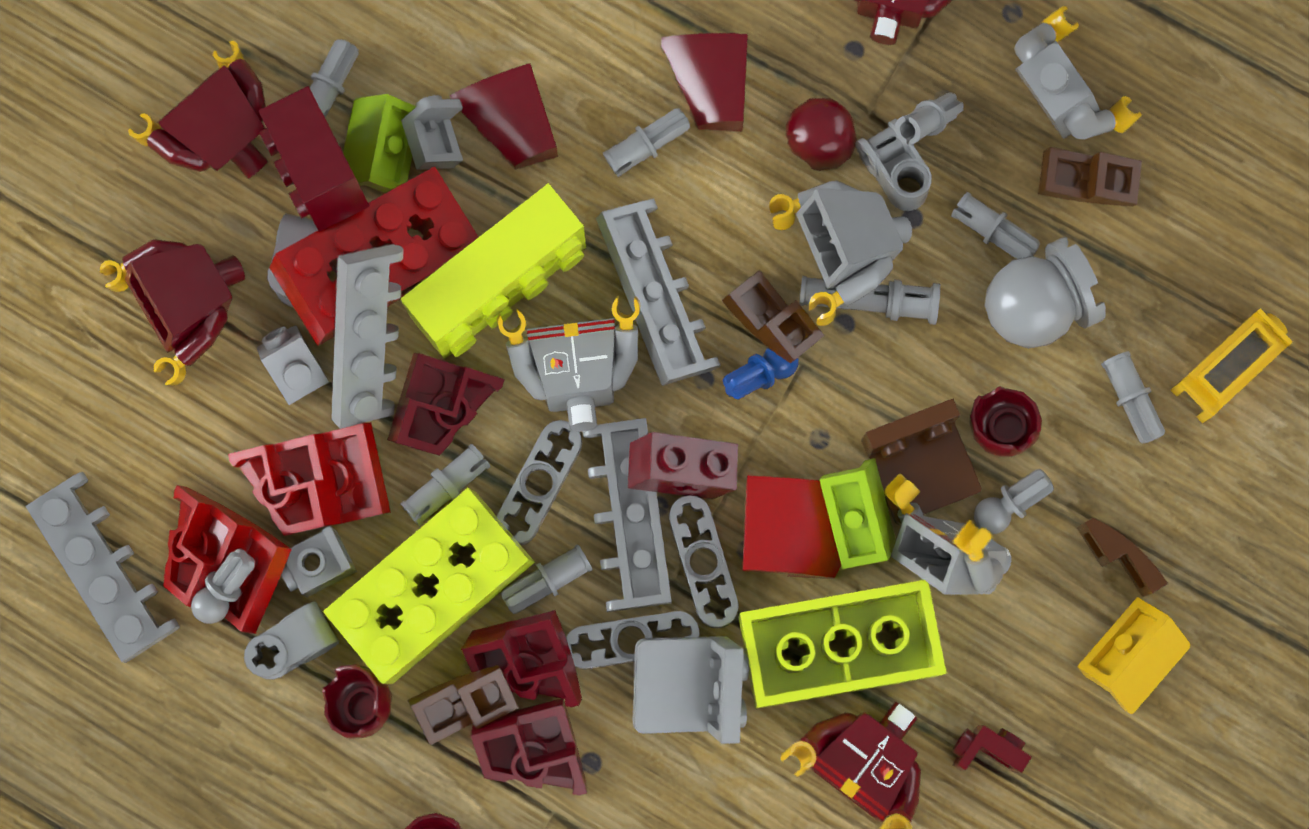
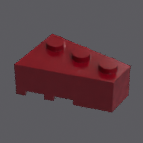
M309 86L258 110L267 127L259 131V134L270 155L274 156L279 153L281 159L275 161L274 165L286 187L292 184L295 185L296 190L288 194L301 219L310 215L320 232L370 207Z

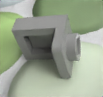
M439 95L425 97L416 103V108L401 120L417 170L431 169L434 166L436 169L454 168L463 161L450 121L453 116L463 109L460 99H442Z
M297 325L289 329L280 327L271 331L262 339L263 344L257 347L262 363L288 405L329 382L303 339Z

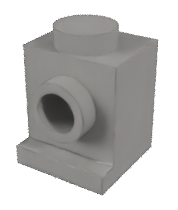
M329 526L319 534L291 547L292 551L281 575L291 592L299 588L302 595L309 597L356 573L357 570L337 530ZM312 554L318 555L320 566L314 571H307L305 568L306 558Z

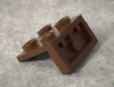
M954 398L867 431L861 440L868 458H875L883 491L899 473L902 474L906 480L911 481L920 491L910 503H917L923 515L974 496L982 490L955 425L956 420L960 417V413ZM885 495L894 522L902 524L897 515L899 508Z

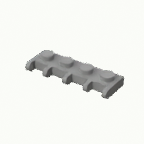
M649 199L603 211L597 216L596 220L632 312L635 311L634 297L636 296L640 300L641 309L636 322L660 383L664 386L713 371L721 365L718 357L704 360L695 334L703 331L706 327L702 319L689 322L678 292L687 289L689 284L685 277L673 280L662 251L670 248L673 244L669 236L656 239L647 214L657 210L658 207L655 199Z
M387 245L338 256L331 420L340 429L394 414L395 403L389 399H382L383 383L396 379L397 371L396 366L384 364L385 343L394 341L399 336V327L397 325L386 324L388 301L401 297V286L397 283L389 282V265L403 259V248L398 245Z
M646 418L598 424L592 430L583 431L584 438L602 436L606 465L588 468L589 479L603 477L608 479L612 511L594 514L595 524L614 523L618 557L600 560L601 570L620 568L624 599H613L605 602L607 612L672 603L657 493L628 489L630 442L648 434Z
M79 472L25 507L121 662L127 663L178 630L180 626L176 619L169 620L160 627L144 602L155 596L158 590L154 584H149L137 592L120 564L130 558L134 552L129 545L112 552L96 526L108 518L110 514L105 506L94 510L90 514L88 513L75 490L88 482L84 472Z

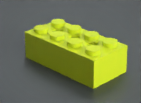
M548 183L400 300L410 318L443 359H446L451 354L458 357L476 343L477 339L474 336L488 325L491 329L498 326L497 317L499 314H501L504 322L513 313L510 307L523 297L527 300L533 299L548 286L547 278L559 269L563 272L570 270L583 259L584 253L582 251L587 248L584 226Z
M467 488L323 612L382 684H394L532 566L535 561L516 541L509 530L505 528L477 492ZM461 546L466 548L474 547L476 552L470 556L475 561L471 566L457 563L456 558L459 557L457 552ZM425 577L438 578L439 583L434 586L438 590L435 597L422 594L421 588L424 586L421 583ZM389 608H401L403 614L398 617L402 621L399 627L386 624L385 619L388 618L386 612Z
M925 580L741 612L738 616L744 651L749 662V678L755 709L947 674L929 583ZM882 624H888L889 631L896 630L898 633V639L891 643V649H886L884 643L879 644L876 639V634L882 631ZM836 632L843 633V640L850 638L853 647L846 650L844 658L838 657L837 651L832 652L829 648V643L835 639ZM788 641H797V648L805 647L807 655L799 660L800 666H792L790 659L785 661L782 657V652L788 648Z

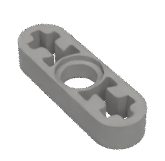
M554 421L543 429L497 514L500 522L510 531V526L505 522V519L508 515L516 517L523 507L521 502H514L518 494H521L532 504L542 505L539 513H535L531 507L529 508L525 516V522L530 526L529 530L526 533L518 531L513 536L520 545L529 543L536 536L582 448L581 435L579 432L570 430L568 421ZM563 431H567L570 433L568 439L573 448L570 451L562 449L559 452L555 462L564 465L561 472H557L547 462L536 461L540 453L547 459L552 453L554 446L549 440L552 434L560 436ZM537 470L549 473L553 480L551 490L543 496L532 495L526 489L527 477Z
M683 496L672 505L669 513V522L693 603L702 623L711 628H723L735 619L738 612V599L708 504L697 496ZM691 505L694 512L701 511L703 517L697 520L700 536L709 532L712 540H699L685 548L682 539H691V533L686 523L679 524L677 518L683 515L684 506ZM699 549H708L717 558L716 569L708 575H699L690 566L691 555ZM720 576H723L725 585H716V590L720 600H729L730 607L724 610L725 618L717 620L714 613L706 614L704 611V606L710 604L708 589L705 588L699 593L695 584L711 583Z
M681 611L579 626L569 632L566 639L574 666L580 669H593L635 662V654L623 652L618 645V636L627 627L640 629L644 633L645 638H652V633L647 625L649 623L658 622L657 632H663L671 629L672 621L680 620L682 627H690L691 635L686 637H699V628L691 615ZM612 630L610 643L616 657L605 659L606 648L592 651L591 660L583 661L579 653L573 654L572 646L579 644V636L588 635L591 642L605 641L601 632Z

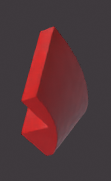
M371 422L228 454L230 463L233 467L240 468L254 487L252 493L260 504L269 509L271 519L284 536L391 513Z
M747 475L742 571L788 573L787 577L834 579L842 565L820 480Z
M176 485L173 498L180 501L178 527L176 530L169 531V557L165 565L163 586L183 604L191 607L195 594L202 588L207 587L205 579L208 574L217 572L230 553L235 552L237 549L246 551L247 555L254 559L255 566L240 586L241 595L234 602H229V610L224 618L241 632L256 634L292 549L261 527L227 507L188 487Z

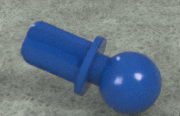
M767 348L763 356L759 354L750 356L746 365L727 374L723 378L722 382L725 386V392L729 397L739 400L759 388L769 389L774 385L775 379H786L795 373L798 368L799 358L789 363Z

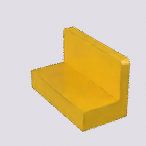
M1137 597L1077 667L1085 677L1108 691L1123 710L1133 714L1189 650L1190 643L1170 616Z

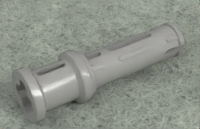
M802 276L799 304L801 306L809 305L811 297L819 292L833 294L837 291L836 287L827 288L824 279ZM894 279V281H889V285H879L875 290L851 305L847 306L843 303L837 308L886 313V318H890L892 321H897L899 317L927 319L929 324L936 325L940 301V284L933 283L931 287L903 285L901 280ZM825 304L817 305V306H821V307H828V306L825 305Z

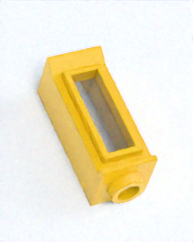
M1260 308L1248 317L1170 391L1176 397L1186 391L1203 409L1196 418L1201 423H1204L1212 418L1293 342L1286 335L1288 332L1287 328L1275 315L1271 313L1265 314Z

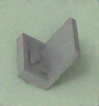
M727 636L640 639L635 646L633 727L642 734L708 731L721 744L740 743V728H744L747 721V708L745 701L742 699V681H746L748 678L749 662L744 649Z

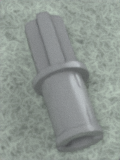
M343 39L334 42L319 72L312 73L311 75L313 83L310 90L325 118L337 95L344 93L345 89L342 85L359 54L357 47Z
M946 93L935 100L922 101L912 113L900 117L895 123V132L898 139L904 144H908L910 141V145L926 135L934 136L945 129L947 123L956 119L957 114L963 111V102L957 101L956 94Z
M675 108L643 130L638 125L635 127V133L607 151H604L603 155L616 176L620 177L633 166L650 156L656 158L658 156L656 150L686 132L690 128V123L683 111Z
M969 192L958 202V209L955 208L951 217L958 219L985 237L983 240L985 244L991 241L1016 259L1034 256L1039 248V240L1007 220V213L1002 212L998 214L971 196L972 194Z
M1129 351L1109 358L1101 363V365L1105 368L1119 398L1116 402L1117 407L1123 406L1138 440L1142 444L1149 443L1163 436L1165 429L1148 396L1152 391L1150 387H1144L1130 357L1131 355Z
M576 545L572 550L544 566L541 563L536 564L537 570L504 588L501 591V596L508 609L513 614H517L551 593L554 597L559 595L558 589L593 569L580 546Z

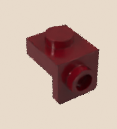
M985 725L977 726L974 732L967 728L952 749V752L958 756L953 766L960 771L967 770L979 750L1014 773H1023L1032 757L1022 751L1026 743L1003 728L997 734Z

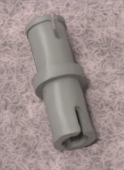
M470 444L462 454L440 471L436 468L430 474L432 479L400 504L420 527L425 520L450 499L453 501L460 495L459 492L491 466L486 459H483L485 457L473 444Z

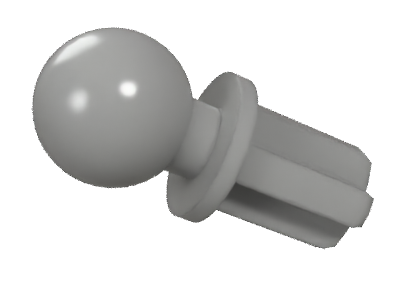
M1036 469L1011 487L1007 485L1002 486L1003 498L989 497L983 499L976 506L974 511L976 525L979 529H987L991 534L1001 533L1009 526L1011 514L1015 512L1020 518L1027 515L1025 510L1053 492L1054 486L1050 478L1041 469Z
M237 549L235 552L230 553L217 572L208 574L205 579L207 587L199 590L191 602L192 613L199 621L206 624L221 621L229 610V602H234L241 595L240 586L255 566L254 559L247 555L246 551Z

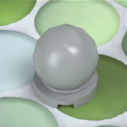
M1062 237L1046 246V259L1028 256L1012 260L994 276L989 284L985 298L986 312L991 326L1006 342L1028 349L1047 346L1065 335L1073 320L1085 329L1104 320L1106 315L1105 303L1100 302L1095 305L1090 289L1091 286L1098 283L1097 278L1077 244L1067 248V237Z

